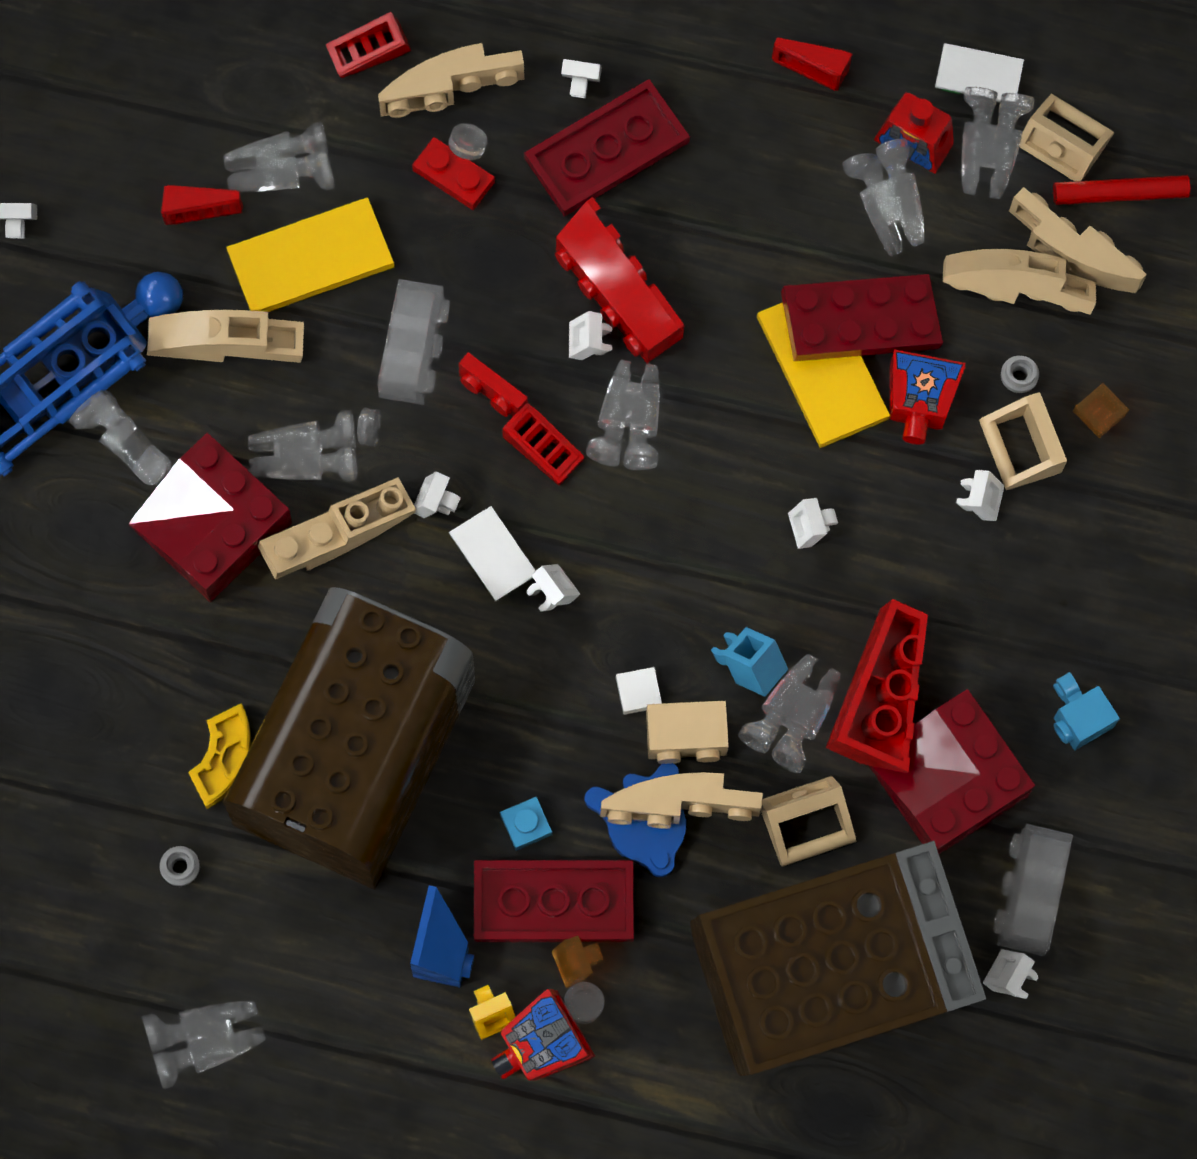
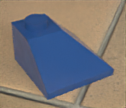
M429 885L410 962L414 978L460 988L462 977L470 978L474 955L468 954V941L438 888Z

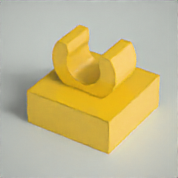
M489 985L473 991L478 1005L469 1008L481 1040L500 1032L515 1018L513 1007L506 992L494 997Z

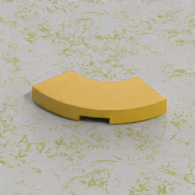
M242 703L206 720L210 732L208 751L201 763L188 772L206 809L215 805L227 795L250 749V725Z

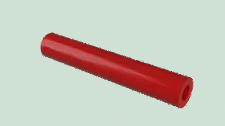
M1188 175L1055 182L1053 184V200L1055 205L1189 198L1190 179Z

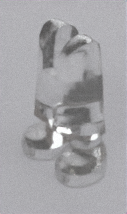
M966 87L964 100L973 109L974 122L964 123L962 142L963 193L975 195L977 183L980 179V167L993 169L990 179L989 198L1001 199L1009 182L1023 135L1022 131L1015 129L1016 122L1021 116L1033 110L1035 99L1023 94H1002L999 104L998 126L990 125L998 93L987 88Z
M322 122L312 123L302 135L293 138L290 137L289 131L252 142L226 153L223 156L225 169L237 172L227 178L229 190L249 193L300 188L299 177L314 178L320 188L324 190L335 189L333 172L328 157L327 139ZM303 153H309V154H311V155L306 156V157H302V158H298V159L295 158V155H297V154H303Z
M895 139L885 142L875 149L877 155L872 153L859 154L850 157L842 164L844 173L847 176L865 182L867 188L859 195L880 241L890 256L903 251L902 240L896 226L897 222L901 221L904 233L912 246L915 247L925 242V226L916 178L913 173H906L905 169L910 153L907 139ZM882 165L886 169L889 176V179L885 181L883 178Z
M620 360L606 392L597 423L599 428L606 430L605 434L601 437H595L588 442L586 454L601 464L607 466L619 465L622 436L626 426L630 427V438L625 450L624 466L631 470L652 469L658 465L659 454L653 446L647 444V438L656 437L658 429L657 365L646 364L641 383L630 382L631 361Z
M100 390L91 396L69 419V422L76 429H93L100 424L108 429L99 442L116 454L145 484H160L173 468L172 462L149 440L132 417L126 415L116 398L108 390Z
M341 410L336 416L334 426L326 430L320 431L319 422L316 420L271 429L248 436L249 450L255 452L274 451L273 456L256 457L249 460V472L258 477L289 480H322L323 472H336L345 481H356L357 458L354 450L356 448V438L352 411ZM324 448H340L334 453H321Z
M810 654L805 655L791 668L765 700L762 710L767 715L760 721L744 724L738 732V737L744 744L758 752L765 753L772 746L780 727L783 725L788 728L773 749L772 757L777 764L794 773L802 772L807 760L802 747L804 738L815 739L832 704L841 676L840 672L831 667L826 676L821 679L820 686L816 691L804 685L806 679L811 676L818 660Z
M255 1001L217 1004L179 1012L181 1023L173 1025L164 1024L155 1014L142 1016L152 1053L164 1050L183 1041L187 1042V1048L174 1052H160L153 1055L162 1088L172 1087L176 1083L178 1074L185 1068L194 1065L197 1073L203 1072L225 1063L265 1041L266 1038L262 1027L234 1033L231 1025L232 1023L255 1016L258 1013Z

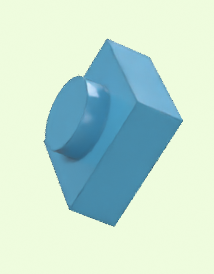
M537 797L500 812L515 850H519L552 835L551 828Z

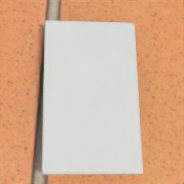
M944 43L935 88L957 94L963 93L988 98V100L1000 103L1015 104L1024 59Z
M492 506L449 532L495 601L533 578L531 575L535 572V569Z

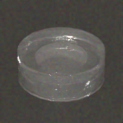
M459 124L452 129L448 145L455 155L463 159L474 160L483 155L488 140L486 134L477 126Z
M365 407L361 410L357 427V439L360 445L376 446L381 426L379 409Z
M579 982L568 989L565 994L564 1003L575 1022L587 1024L595 1021L601 1015L604 1008V997L596 985L590 982Z

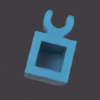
M745 627L738 637L734 633L726 632L723 636L729 647L725 650H720L716 647L711 649L716 661L721 665L728 666L736 684L765 697L788 670L776 641L748 627Z
M1070 672L1056 680L1057 683L1053 687L1066 704L1059 708L1054 716L1056 721L1054 728L1063 743H1070L1075 751L1115 727L1120 718L1099 686L1082 694Z

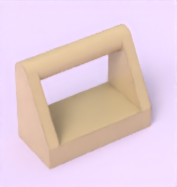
M1051 93L1031 116L1016 145L1073 181H1082L1111 140L1114 131ZM1050 110L1097 138L1098 141L1094 146L1090 145L1046 118Z
M1040 392L1026 396L979 419L1006 490L1062 473L1067 459ZM1023 416L1042 463L1016 475L997 424Z
M833 776L762 799V816L782 867L856 842L842 787ZM831 805L834 806L842 828L841 831L787 849L785 848L778 823Z

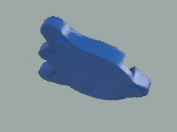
M668 763L661 764L650 777L628 774L623 779V787L625 789L654 778L679 774V769L675 764ZM592 787L586 792L584 801L588 808L600 815L602 800L614 793L600 787ZM681 809L679 824H671V828L668 829L649 827L647 825L648 821L632 820V823L629 825H618L608 822V817H603L607 824L609 838L614 849L622 857L625 856L629 860L639 863V865L647 868L656 877H665L673 871L674 857L686 833V818L683 809Z

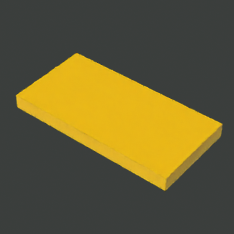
M368 197L226 247L250 311L270 312L394 268L393 259Z
M783 302L757 313V319L819 448L889 420L890 414L861 356L794 361Z

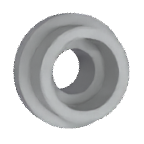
M1019 355L1009 358L1001 369L1003 384L1007 389L1015 393H1025L1032 390L1039 379L1038 366L1032 359L1026 356ZM1022 371L1026 375V379H1015L1013 372Z
M184 846L170 848L163 854L160 860L161 875L169 884L174 886L190 884L195 880L200 870V862L194 851ZM177 861H185L187 863V869L183 873L173 871V866Z

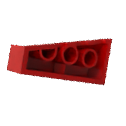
M592 197L585 202L556 236L557 252H555V257L565 271L572 270L578 277L577 283L583 294L589 300L594 298L602 307L600 312L607 324L612 328L617 326L625 336L623 341L628 350L636 357L640 354L644 361L649 363L683 338L684 324L656 284H652L649 287L646 285L647 276L643 266L635 255L626 257L623 253L624 247L619 240L620 234L613 224H610L608 227L603 225L597 216L600 206Z
M894 599L880 608L826 745L827 749L860 764L903 773L909 772V750L914 733L915 723H913L915 701L918 700V677L923 660L928 614Z

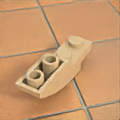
M479 43L451 50L428 59L406 71L378 94L381 117L389 115L390 117L399 118L410 114V112L425 109L430 112L440 111L449 105H454L453 91L473 92L480 89L481 86L493 84L510 86L518 80H524L522 51L485 56L483 44Z
M1025 187L1014 196L1009 212L1032 231L1027 246L1033 251L1066 259L1067 273L1096 282L1098 286L1136 293L1141 288L1147 275L1143 271V267L1132 256H1125L1120 252L1106 233L1102 231L1097 232L1093 227L1089 226L1079 235L1075 226L1064 217L1059 218L1049 209L1043 197L1037 193H1030Z
M982 249L947 255L944 259V283L950 284L958 290H969L985 295L993 301H1005L1014 304L1018 294L1022 293L1033 300H1045L1061 305L1068 311H1080L1091 315L1096 304V282L1066 273V259L1026 250Z
M202 310L150 317L148 322L147 355L223 362L225 356L301 363L303 357L304 322L268 319V312L250 310Z
M398 477L331 505L327 513L260 540L258 548L274 578L278 579L306 567L307 571L368 542L414 514L416 508Z
M724 773L675 774L637 783L605 798L601 802L600 817H608V822L618 825H629L632 823V820L648 821L647 825L649 827L668 829L671 828V824H679L681 809L689 810L688 814L696 817H711L712 812L727 813L728 818L732 820L750 821L752 816L759 817L763 793L723 789Z

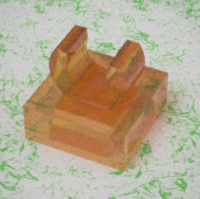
M1102 383L1077 404L1073 412L1098 438H1101L1128 414L1129 409Z
M579 936L564 940L551 951L566 988L583 982L593 973L591 967L597 964L596 961L603 959L598 943L583 948Z

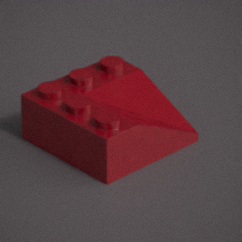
M207 432L177 461L128 524L211 602L261 554L258 548L260 540L286 530L293 522L289 508Z
M968 689L944 703L914 725L913 739L910 742V766L908 773L869 766L921 843L925 844L935 841L939 854L1027 798L1035 787V784Z

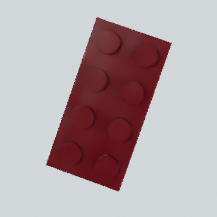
M648 79L524 152V159L565 217L582 207L590 198L593 197L595 199L685 146L690 142V136L651 80Z
M929 274L783 286L781 290L794 361L893 353L894 349L906 352L940 349L943 344Z
M474 860V942H633V860Z

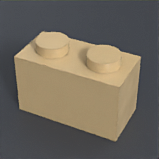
M726 701L647 704L646 722L649 759H657L659 764H675L681 762V758L696 757L698 762H715L720 760V756H727L729 746Z

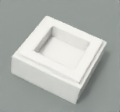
M654 667L616 674L623 715L646 711L647 704H662Z

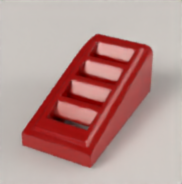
M392 12L325 44L340 78L392 60L411 51L403 29ZM389 31L394 40L390 43L387 42L384 33ZM375 36L380 46L376 50H374L370 38ZM359 42H362L366 51V55L362 57L355 45ZM348 47L353 59L348 64L341 50Z
M777 37L773 47L772 60L819 84L838 91L849 71L853 54L839 49Z
M175 185L164 186L161 213L165 225L242 213L243 210L241 195L238 190Z
M528 402L502 429L503 438L559 486L585 459V456ZM530 422L532 426L521 436L518 432ZM541 431L545 436L532 447L529 443ZM552 442L555 443L557 446L546 458L540 455ZM563 452L569 455L557 469L552 466Z

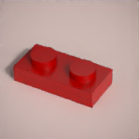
M433 137L412 164V169L415 173L471 210L476 208L495 183L493 175L435 137Z
M469 352L458 363L461 383L472 393L478 394L481 392L491 400V406L505 417L509 414L514 416L528 402L526 395Z

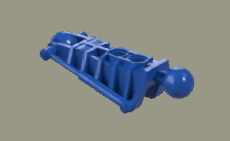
M152 272L145 275L137 284L135 299L122 309L110 293L89 288L85 281H79L71 287L72 294L3 348L4 352L0 354V366L7 362L9 368L0 375V403L16 424L0 435V449L22 432L27 437L6 454L0 452V476L3 475L5 477L11 473L14 467L11 461L59 423L64 424L129 371L136 370L138 372L146 365V359L141 352H143L148 342L136 326L149 317L176 313L180 309L183 302V289L175 277L165 272ZM78 310L79 314H77L67 323L63 321L74 311ZM55 328L54 333L48 336L45 340H40V338H42L50 330ZM94 332H102L108 336L109 344L103 349H95L89 345L88 337ZM31 346V351L19 360L16 358ZM66 354L73 355L77 358L79 366L72 372L62 371L57 365V361L61 356ZM41 361L49 373L32 385L24 373ZM55 380L60 387L43 399L39 391ZM92 380L91 383H89L86 387L79 391L81 387H83L85 384ZM68 397L70 398L67 402H65L62 406H60V407L56 410V408H55L56 406H58L60 403H62V402H63L64 400H66ZM45 415L50 418L34 431L32 428L33 424Z

